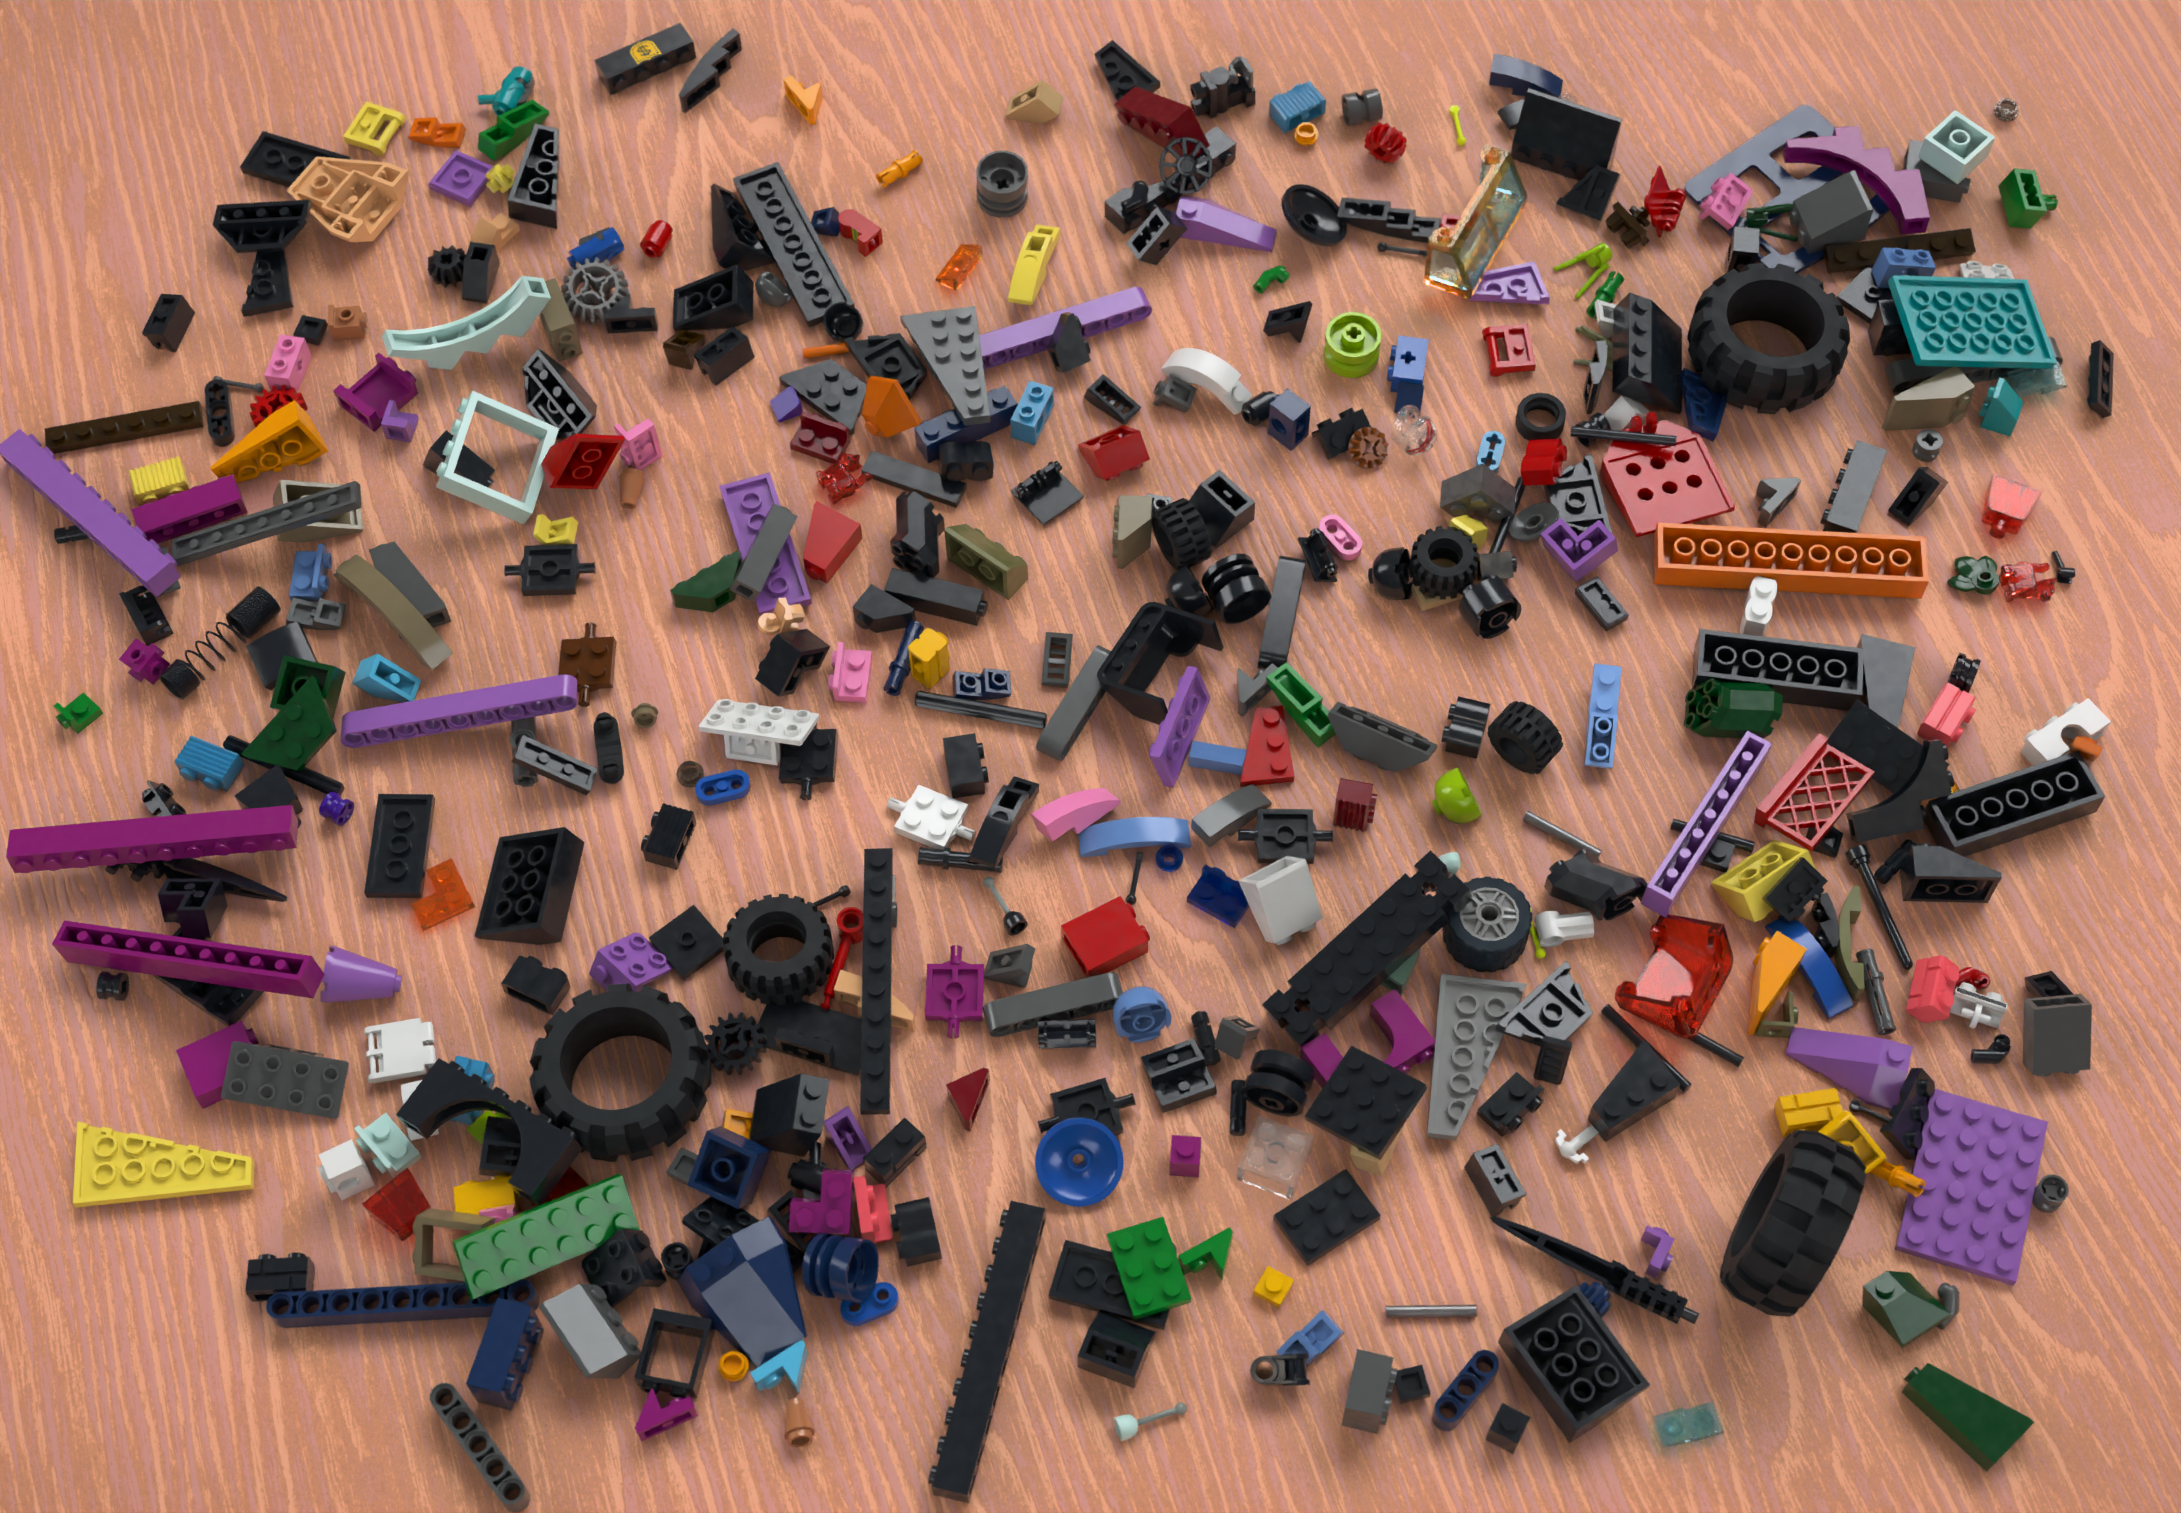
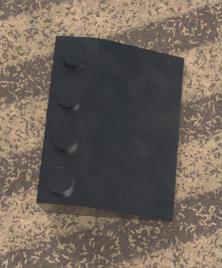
M1528 88L1514 135L1510 158L1541 168L1542 170L1563 175L1566 178L1580 181L1596 165L1609 170L1612 169L1622 119Z
M1629 292L1613 309L1612 392L1680 414L1682 412V386L1680 380L1682 372V329L1652 300Z
M565 827L499 837L475 937L478 939L535 945L561 942L585 842Z
M1577 1285L1505 1328L1498 1340V1344L1569 1443L1596 1427L1650 1386Z

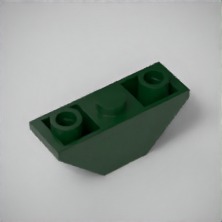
M738 550L730 555L723 556L710 567L701 569L688 580L676 584L670 590L675 607L713 613L735 600L737 593L729 589L742 564L741 555Z

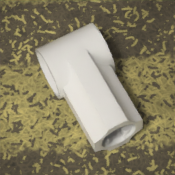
M1545 911L1539 913L1534 918L1539 942L1542 947H1554L1562 944L1565 940L1591 938L1594 936V921L1590 912L1559 915L1557 911Z

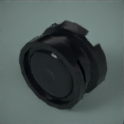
M1959 653L1947 683L1960 688V691L1964 690L1969 693L1981 660H1971L1965 654Z

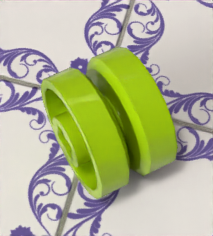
M1359 312L1342 313L1330 321L1325 335L1324 359L1332 372L1341 377L1358 378L1374 370L1378 364L1382 336L1378 323L1372 317Z

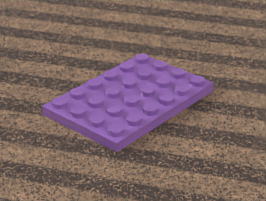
M1935 1089L1934 1095L1929 1097L1927 1106L1929 1118L1923 1124L1921 1133L1923 1143L1917 1151L1911 1173L1925 1180L1926 1185L1925 1187L1919 1185L1920 1188L1924 1189L1919 1197H1914L1907 1192L1895 1250L2014 1286L2017 1281L2048 1122Z

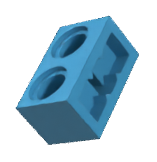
M1029 381L1010 420L1011 438L1036 445L1054 407V388Z

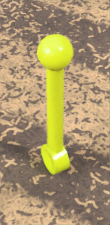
M1453 105L1450 107V114L1453 115L1458 135L1457 144L1463 146L1466 143V138L1462 135L1458 114L1460 108Z
M1531 921L1530 933L1536 948L1535 956L1542 959L1546 956V951L1541 948L1536 930Z

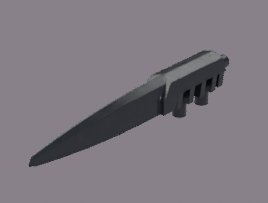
M193 858L123 863L106 866L105 868L109 874L114 875L119 868L122 869L124 865H128L129 871H132L131 878L137 882H140L143 876H147L150 872H153L154 878L160 879L164 873L167 879L221 878L225 893L271 901H287L285 895L267 886Z
M1496 1216L1490 1217L1493 1223L1524 1242L1601 1282V1285L1608 1291L1678 1324L1680 1318L1695 1324L1699 1313L1685 1307L1688 1299L1677 1295V1292L1673 1290L1671 1292L1663 1288L1664 1286L1659 1283L1656 1285L1646 1277L1642 1278L1635 1275L1636 1272L1629 1270L1625 1265L1615 1260L1612 1263L1581 1248L1540 1231Z

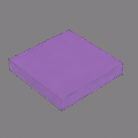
M455 150L428 185L430 190L471 207L487 187L486 184L489 179L485 175L493 166Z

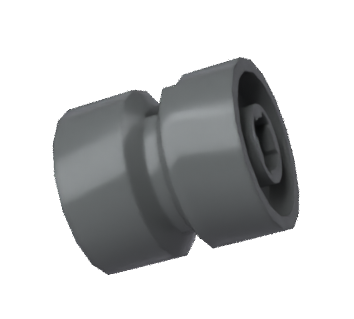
M1377 88L1364 90L1361 95L1357 92L1342 95V111L1347 126L1361 124L1363 119L1367 122L1382 120V100Z

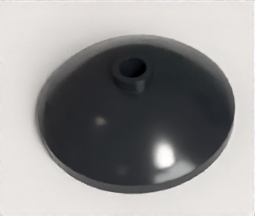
M1297 184L1289 187L1283 194L1281 205L1284 217L1289 226L1301 238L1312 244L1327 247L1335 246L1344 239L1347 233V223L1337 220L1339 206L1324 192L1309 185Z

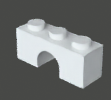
M2089 698L2080 704L2075 702L2065 710V714L2061 717L2056 715L2049 719L2041 730L2034 729L2024 738L2025 744L2020 753L2033 766L2068 754L2070 748L2063 742L2062 738L2074 739L2076 736H2086L2097 740L2104 735L2111 721Z

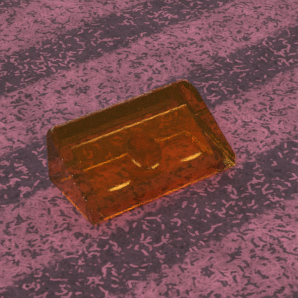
M961 244L935 278V281L957 291L982 258V246L978 244Z

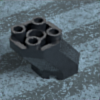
M910 491L908 494L902 492L896 498L897 534L890 540L891 551L895 556L893 562L902 570L906 569L912 573L934 578L940 572L939 536L945 530L944 518L940 513L936 516L932 512L935 506L931 501L915 491Z
M1582 849L1573 858L1565 862L1564 860L1555 862L1549 868L1551 874L1547 876L1544 887L1550 896L1592 911L1597 920H1602L1604 917L1605 920L1610 921L1634 908L1635 906L1632 901L1637 897L1641 902L1648 884L1640 876L1601 863L1596 854L1590 853L1588 849Z

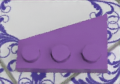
M1535 261L1462 276V285L1469 301L1549 304L1550 301L1549 294Z

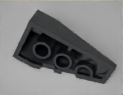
M713 183L711 186L712 238L717 263L724 269L737 264L743 271L772 264L774 262L773 256L764 240H760L756 234L758 230L755 224L744 217L747 212L733 192Z

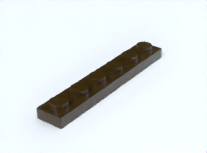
M1971 228L1831 245L1823 249L1828 273L1865 269L1867 266L1873 268L1882 248L1929 251L1932 260L1968 256L1976 252Z
M199 401L49 427L45 428V444L53 454L202 428L204 427L202 406Z

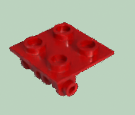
M1658 166L1655 176L1652 177L1649 193L1644 199V207L1649 212L1651 224L1655 227L1658 237L1662 236L1663 231L1670 232L1675 229L1686 199L1683 189L1670 190L1661 166Z

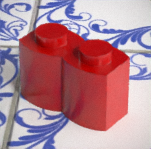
M1561 439L1529 440L1520 470L1524 486L1556 484L1558 477L1562 476L1563 461L1567 460V448L1562 445Z

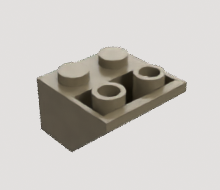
M1120 495V506H1114L1115 522L1112 543L1113 558H1118V569L1125 568L1151 548V496Z

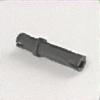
M1873 949L1861 950L1856 953L1858 963H1863L1864 986L1866 987L1878 1034L1886 1035L1896 1031V1026L1893 1022L1882 983L1884 980L1883 973L1878 970Z

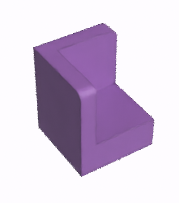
M389 400L381 422L386 439L411 442L419 417L417 414L399 412L396 402Z

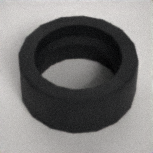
M1547 393L1530 394L1522 399L1518 405L1515 425L1524 439H1556L1564 429L1566 410L1563 403L1555 396ZM1536 409L1545 410L1556 418V422L1551 426H1536L1526 419V413Z

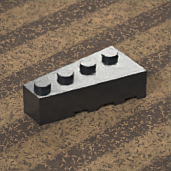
M534 124L507 200L509 218L557 229L560 157L559 129Z

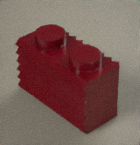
M1340 778L1333 819L1335 827L1339 825L1340 828L1344 826L1345 829L1350 828L1353 830L1355 828L1356 831L1361 830L1364 832L1367 823H1373L1377 794L1372 793L1373 784Z

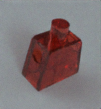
M1993 474L1986 490L1981 519L1984 524L1991 526L1990 535L1994 538L2002 539L2005 537L2006 532L2018 534L2034 510L2042 491Z
M408 1168L362 1203L371 1218L401 1241L406 1240L412 1234L415 1236L413 1224L416 1216L431 1208Z

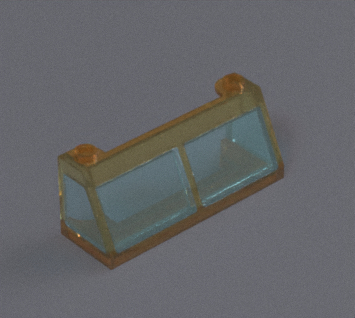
M1488 144L1485 145L1480 154L1482 163L1479 186L1454 229L1449 227L1435 229L1428 240L1424 284L1467 299H1471L1527 203L1528 196L1510 152Z

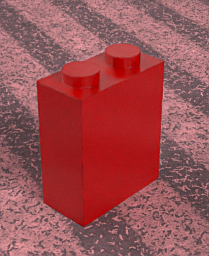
M1121 896L1061 925V937L1086 978L1108 973L1148 953V941H1150L1148 931L1143 925H1138L1135 920L1136 913L1130 903L1125 904Z

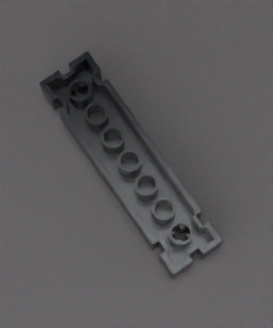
M1431 850L1414 865L1416 873L1411 878L1405 873L1287 981L1291 987L1283 994L1278 989L1262 1004L1266 1013L1281 1029L1288 1025L1285 1030L1300 1049L1308 1042L1320 1036L1319 1031L1325 1025L1331 1030L1447 924L1446 914L1450 910L1457 914L1473 900L1470 889L1455 874L1448 878L1447 866ZM1429 891H1430V892H1434V891H1435V893H1436L1434 896H1432V895H1430V894L1426 895V893L1429 892ZM1304 1006L1308 1007L1309 1011L1305 1013L1302 1010L1300 1011V1009Z

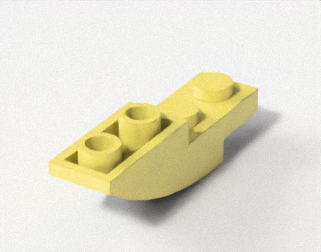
M1036 224L1033 232L1027 233L1013 273L1008 302L1033 305L1047 275V263L1061 236L1060 228Z

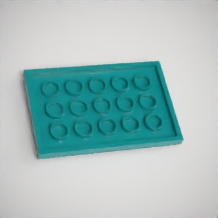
M1892 275L1888 280L1916 366L2052 369L2057 363L2027 279Z

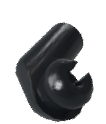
M1999 1034L1994 1038V1042L1988 1049H1972L1971 1062L1980 1064L2000 1063L2010 1052V1038L2007 1035Z

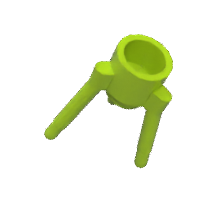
M1600 243L1592 249L1578 254L1575 258L1553 268L1554 271H1558L1585 259L1590 267L1598 268L1575 295L1576 299H1579L1598 276L1609 268L1607 262L1612 259V252L1605 243Z

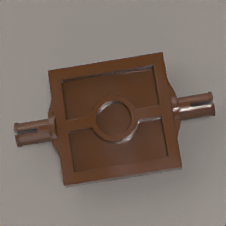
M592 622L585 624V637L563 639L561 641L558 675L567 674L577 679L578 705L582 707L590 705V692L598 689L613 688L617 642L614 636L595 637L597 625Z

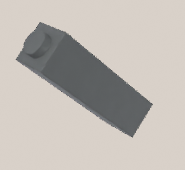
M773 504L766 514L729 590L751 602L759 595L796 521L797 516L791 513L788 508Z

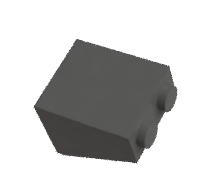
M1854 170L1793 201L1794 206L1789 212V221L1792 226L1796 227L1800 245H1804L1807 253L1811 254L1822 251L1826 246L1865 240L1873 208Z

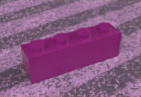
M233 474L131 509L136 525L147 536L146 540L149 542L153 539L157 544L248 513Z

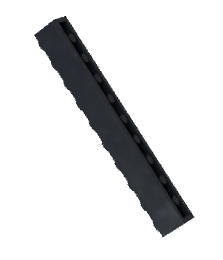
M1011 1200L1009 1209H1003L1000 1219V1227H1003L1001 1238L996 1237L994 1240L992 1254L996 1256L993 1265L988 1264L984 1282H987L988 1285L985 1293L980 1292L976 1310H979L980 1314L978 1321H972L969 1330V1338L972 1339L970 1350L964 1349L961 1359V1367H964L962 1378H956L953 1388V1396H956L954 1407L949 1406L947 1409L944 1423L948 1425L946 1436H940L936 1454H939L940 1458L937 1466L932 1465L929 1474L928 1484H932L933 1495L968 1504L970 1502L1046 1221L1045 1208Z

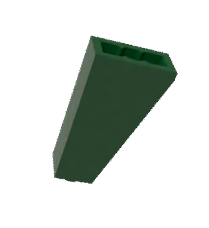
M1927 1363L1921 1370L1915 1367L1904 1378L1908 1384L1902 1390V1393L1986 1472L2034 1423L2029 1417L1930 1363Z

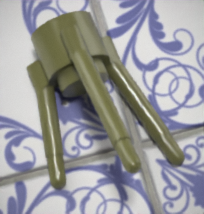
M1583 325L1576 327L1575 330L1594 342L1606 341L1607 362L1605 369L1612 371L1613 342ZM1574 360V364L1589 366V363H1591V360Z

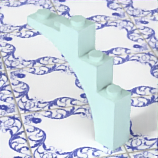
M521 276L499 299L465 318L425 329L385 330L382 339L388 356L427 360L429 368L452 370L465 351L488 353L501 334L524 337L551 297L544 278Z

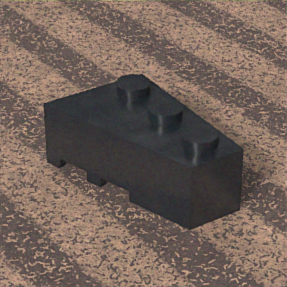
M1645 1039L1591 1107L1588 1121L1599 1132L1598 1134L1604 1142L1673 1100L1680 1087L1679 1082Z

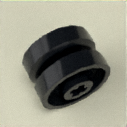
M1266 1049L1256 1052L1250 1069L1252 1073L1247 1076L1243 1086V1096L1251 1104L1266 1112L1287 1117L1302 1114L1307 1101L1306 1092L1311 1089L1315 1078L1313 1068L1304 1060L1282 1051Z

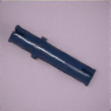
M908 621L896 657L890 663L889 676L883 687V690L889 695L898 696L904 679L910 674L908 646L916 638L919 639V635L924 630V626H921L920 622Z

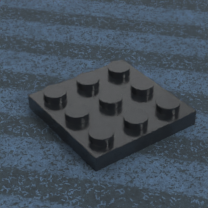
M1351 1045L1305 1114V1118L1308 1122L1381 1160L1422 1098L1427 1087L1425 1083Z

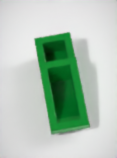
M530 100L497 116L496 125L479 133L478 150L492 160H498L530 137L534 124L541 125L549 116V111L534 100Z
M1287 662L1266 676L1268 684L1286 711L1317 747H1320L1336 735L1327 717L1329 710L1322 704L1323 698Z

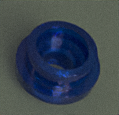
M1164 845L1156 853V864L1163 871H1176L1183 864V853L1174 845ZM1167 857H1172L1174 861L1167 862L1164 859Z

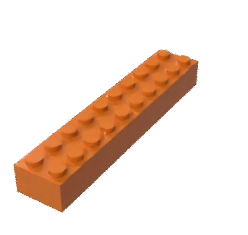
M1657 522L1653 537V579L1655 585L1749 590L1753 579L1756 576L1776 580L1777 591L1922 599L1929 583L1926 537Z

